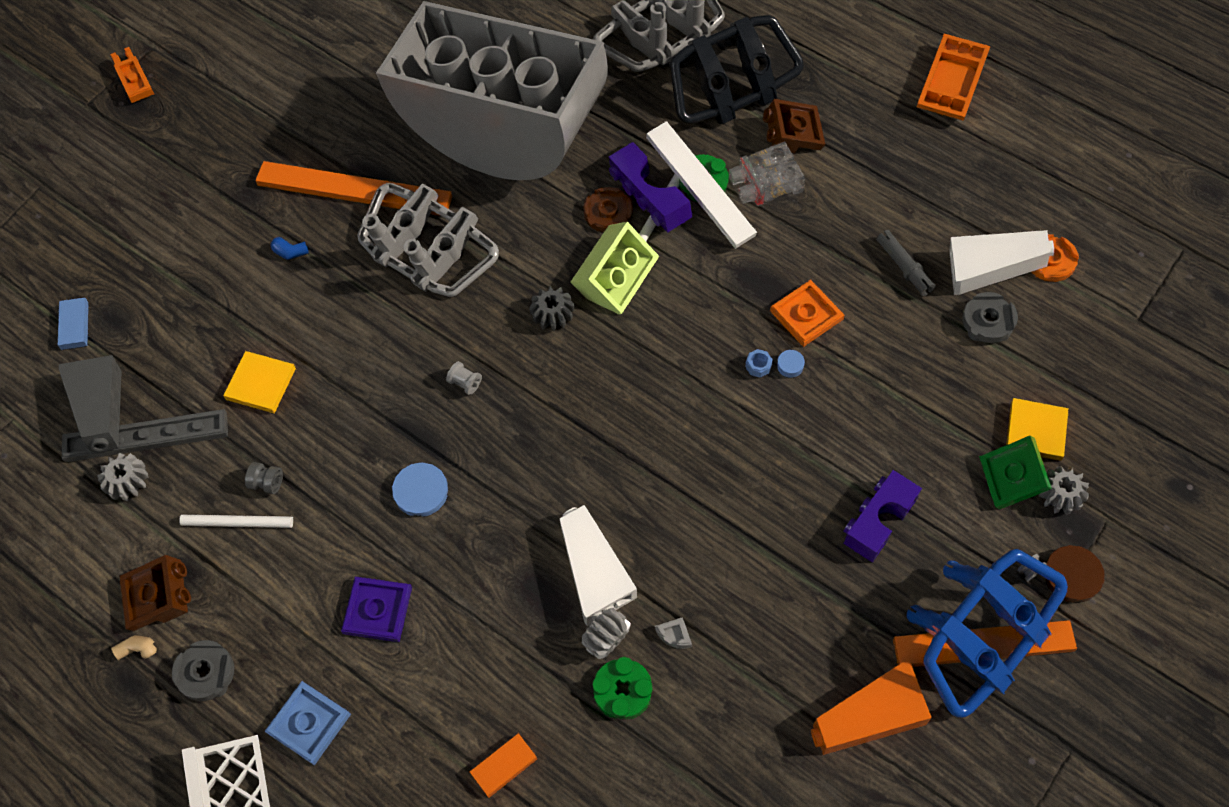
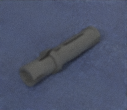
M890 230L884 231L886 236L880 233L876 241L903 271V277L907 281H911L922 296L927 295L926 289L931 293L935 288V284L923 272L922 265L916 263L891 234Z

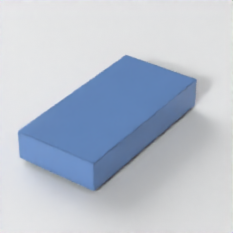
M86 298L59 301L58 346L61 350L87 346L89 302Z

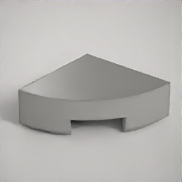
M683 617L655 626L657 635L669 646L680 649L692 647Z

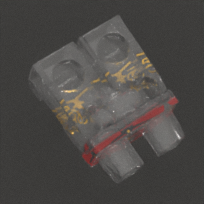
M785 141L748 157L747 155L740 158V165L729 169V179L732 185L742 182L746 184L738 188V195L742 204L755 201L756 205L760 206L764 204V201H772L790 192L796 195L804 190L805 177L796 160L794 161V157Z

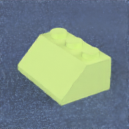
M628 222L612 224L607 227L571 280V283L586 299L617 314H622L659 256Z

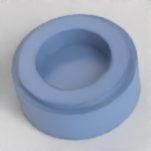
M786 350L778 357L777 369L785 377H797L803 371L804 357L798 351Z

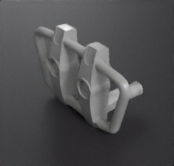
M621 0L611 7V15L614 19L594 35L593 40L602 41L620 27L631 45L650 59L636 62L604 43L606 55L632 71L641 72L659 64L663 66L670 62L676 53L688 45L689 41L703 35L706 37L710 36L711 32L724 20L725 14L717 0H706L715 14L709 22L704 19L705 0H641L633 6ZM651 6L650 21L639 13ZM665 18L671 26H674L686 35V37L672 46L667 42V23Z
M394 183L381 185L373 196L358 232V241L371 254L374 261L384 267L391 266L409 277L415 286L425 292L430 290L433 293L447 297L458 295L497 261L499 256L498 247L492 240L475 228L478 221L476 214L464 207L455 213L436 202L439 195L425 184H421L415 192ZM387 193H392L408 201L395 213L393 220L386 227L380 222L377 213L384 196ZM431 211L450 222L434 238L432 245L427 251L425 248H422L420 242L416 241L415 238L421 234L423 226ZM411 222L409 226L404 227L406 223ZM470 236L488 250V256L451 287L436 283L453 263L460 258L461 252ZM452 245L449 250L443 251L446 246ZM403 251L408 254L409 260L415 269L397 259Z

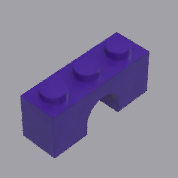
M894 470L888 478L885 476L881 477L874 488L877 493L872 499L870 497L865 499L859 509L862 512L857 520L852 518L843 531L847 534L844 544L872 563L888 542L892 532L879 521L878 516L883 513H891L903 520L917 501L922 490L920 486Z

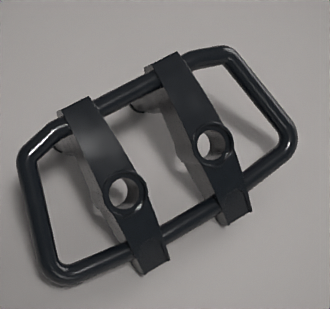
M772 15L744 17L730 23V27L708 37L703 35L689 41L687 46L672 57L670 70L677 117L682 122L694 124L715 117L719 124H725L736 119L735 111L756 101L760 105L771 103L773 99H777L776 90L800 75L804 66L803 58L778 20ZM769 25L794 62L792 69L775 80L770 57L767 55L754 29L755 26ZM717 44L721 50L737 48L742 63V70L753 89L752 93L733 101L728 76L724 73L712 45ZM755 58L759 62L758 70L753 65ZM680 67L696 68L700 87L709 102L710 109L692 114L686 112ZM713 77H715L718 82L716 89H714L711 85V79Z

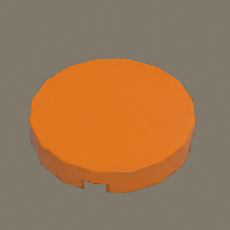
M1048 234V239L1053 240L1054 255L1049 257L1047 267L1032 271L1031 273L1044 281L1058 282L1066 280L1073 274L1078 264V252L1068 239L1063 237L1057 238L1052 234Z

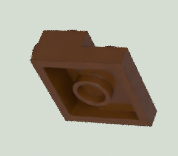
M773 99L769 107L764 110L763 121L768 123L769 127L767 141L772 143L773 150L795 153L799 147L821 151L825 146L817 106Z
M164 555L119 576L127 630L136 631L155 621L166 623L188 613L187 604L191 601V595L184 587L183 577L187 575V568L181 560Z

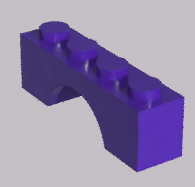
M634 142L609 156L611 166L609 172L612 178L622 183L626 193L636 198L639 207L643 211L647 210L650 213L653 222L657 226L661 225L668 233L692 218L690 201L676 186L657 188L644 181L650 173L647 156Z

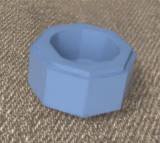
M757 349L748 354L745 367L750 375L762 377L769 374L772 358L767 351Z

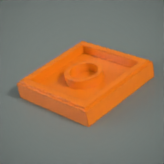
M809 280L770 307V312L803 347L844 320L845 316L812 280Z

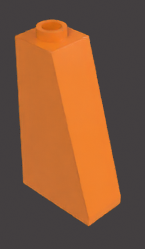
M910 660L902 662L816 718L813 725L814 729H811V735L816 748L821 747L823 755L928 724L932 717Z

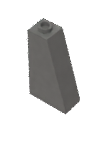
M113 355L59 364L58 369L80 436L90 452H103L119 448L122 371Z

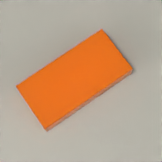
M518 733L472 769L470 774L487 797L490 798L534 763L537 757Z

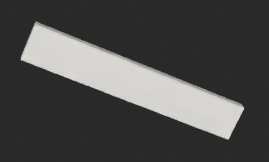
M667 121L647 133V140L735 249L756 236V230Z

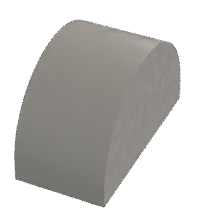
M423 1L377 70L376 75L386 97L399 116L421 138L446 156L471 169L494 177L510 180H534L549 175L560 165L606 82L608 65L604 42Z

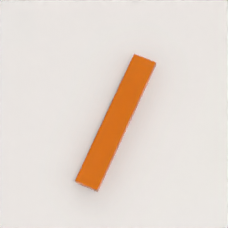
M1070 620L1049 622L1047 626L1052 635L1048 636L1041 645V648L1034 645L1026 656L1075 652L1077 646ZM1012 626L970 629L989 647L996 650L1000 659L1008 658L1024 638ZM927 633L895 636L893 642L897 664L899 665L904 661L910 660L912 667L924 666V655L934 635ZM945 643L936 660L937 665L960 663L959 657Z

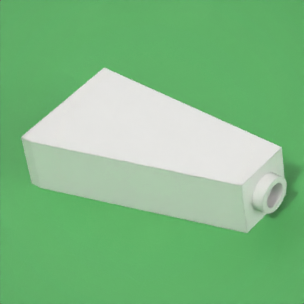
M1047 230L951 237L949 254L954 295H960L1047 267L1049 257L1054 255L1053 240L1048 239Z
M585 505L578 509L574 507L566 511L563 517L560 518L561 530L584 622L589 626L604 610L609 608L617 610L637 598V588Z

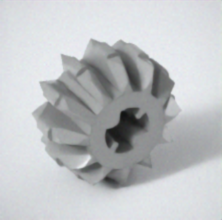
M119 452L117 459L114 460L108 457L109 464L100 465L103 473L97 477L101 483V489L112 499L117 500L121 497L127 501L130 494L138 496V488H146L144 480L149 478L148 473L145 470V464L142 460L137 459L135 455L130 453L128 456H125Z
M1060 465L1055 471L1050 469L1046 472L1052 489L1039 494V497L1046 499L1044 507L1054 506V514L1058 513L1060 509L1066 515L1070 514L1072 510H1080L1083 502H1086L1089 497V493L1086 492L1089 488V483L1081 481L1083 473L1073 474V467L1065 471Z
M614 608L606 609L586 629L582 636V644L591 655H595L598 659L607 657L629 632L630 622L625 619L626 617L621 612H617Z

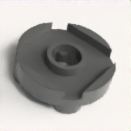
M984 292L977 294L966 304L962 314L963 325L968 331V336L974 341L986 343L1006 341L1009 339L1018 321L1015 306L1011 302L1008 304L1007 301L1003 300L1004 296L997 293ZM989 313L996 320L991 322L987 321L984 317Z
M202 640L189 645L190 648L184 653L181 652L174 661L172 679L182 694L194 701H208L215 697L223 696L227 692L234 676V661L231 654L214 641ZM203 664H207L210 672L201 678V675L196 673L197 669H202Z

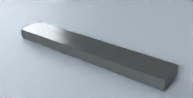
M225 409L119 425V448L103 452L91 453L79 432L62 434V459L66 463L116 455L119 452L123 454L228 437L227 412Z

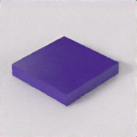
M355 577L341 632L345 635L400 642L412 591L411 584Z

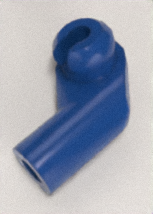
M276 237L271 242L273 252L286 260L309 254L305 241L292 245L282 237Z

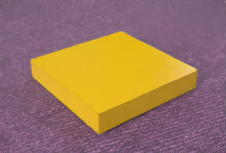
M245 351L223 396L228 401L275 414L296 368L294 364Z
M1013 398L1010 407L1006 445L1031 435L1036 440L1041 457L1062 461L1065 451L1068 408Z

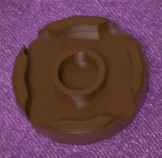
M599 188L594 191V194L589 195L585 199L583 206L586 222L590 227L599 232H605L607 227L612 224L629 223L633 216L632 200L619 188Z
M1073 545L1060 547L1046 561L1049 567L1060 572L1066 578L1068 588L1063 599L1066 602L1089 601L1099 593L1104 584V569L1100 560L1091 551L1083 547ZM1046 579L1048 588L1053 592L1055 584Z

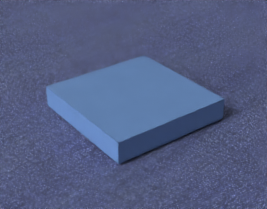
M301 681L265 732L315 765L351 714Z

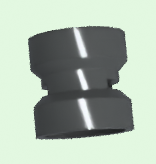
M252 462L246 472L245 486L248 489L258 490L261 488L265 493L276 494L282 483L283 470L275 466L265 468L262 463Z

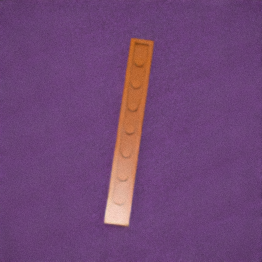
M263 161L255 180L257 185L262 187L366 204L371 203L376 190L386 183H394L413 192L420 187ZM433 189L439 195L436 202L449 209L452 192ZM387 193L381 206L401 209L408 200L392 193ZM431 211V213H430V214H432V215H438L437 213H435V212H433V211Z

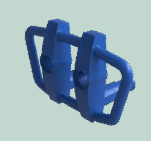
M1019 549L1010 550L994 562L990 568L980 565L976 569L969 565L964 566L956 561H948L947 564L953 568L945 565L943 568L944 576L961 583L964 587L971 590L952 615L946 612L938 614L932 610L928 611L919 605L911 606L913 610L917 611L916 613L909 609L907 611V619L911 623L923 627L928 633L934 635L924 655L923 663L947 710L955 717L963 718L972 714L995 690L1005 694V690L1015 681L1011 674L1034 645L1041 648V645L1048 636L1052 635L1047 624L1066 596L1068 588L1066 578L1060 572ZM1018 562L1055 584L1053 593L1040 613H1038L1032 602L1028 601L1000 576L1013 563ZM983 596L994 608L998 617L1005 620L1024 637L1004 663L996 650L989 647L962 624L963 620ZM945 643L959 657L961 663L968 666L985 681L962 705L958 704L936 663Z

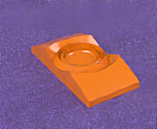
M944 34L917 107L964 121L990 46Z

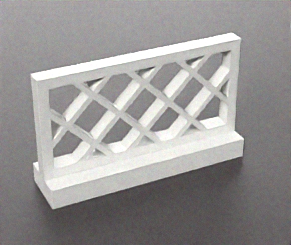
M258 735L200 749H195V747L182 749L190 807H211V804L216 807H225L235 791L249 799L244 807H250L253 802L260 807H270ZM253 745L254 756L247 765L234 758L241 747ZM232 750L230 754H227L224 751ZM217 753L226 759L217 772L214 773L205 767L204 756ZM230 762L243 769V772L234 784L220 776ZM255 762L257 766V772L251 769ZM247 773L259 779V786L252 795L238 787ZM207 774L212 776L209 783L207 781ZM217 780L230 788L221 803L212 799L209 794L210 789ZM260 792L262 796V802L256 798Z

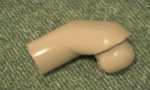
M134 635L113 646L111 650L117 660L132 652H140L142 658L146 659L154 655L157 648L153 645L154 641L150 637Z

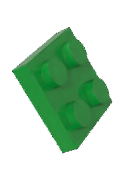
M1031 435L979 456L994 505L998 509L1008 507L1052 489L1036 440Z

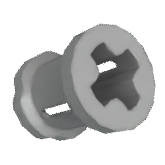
M459 361L452 365L446 377L448 383L457 384L465 389L464 391L468 395L473 394L477 390L482 380L480 373L469 371Z

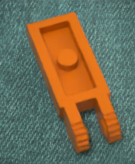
M127 47L124 50L128 59L121 61L116 53L110 55L115 63L116 72L131 102L134 103L153 95L154 92L136 56H133L130 48Z

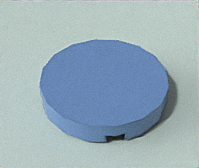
M423 462L411 464L402 469L395 477L392 486L393 498L399 509L407 515L429 516L438 511L446 502L448 483L442 471L436 466Z

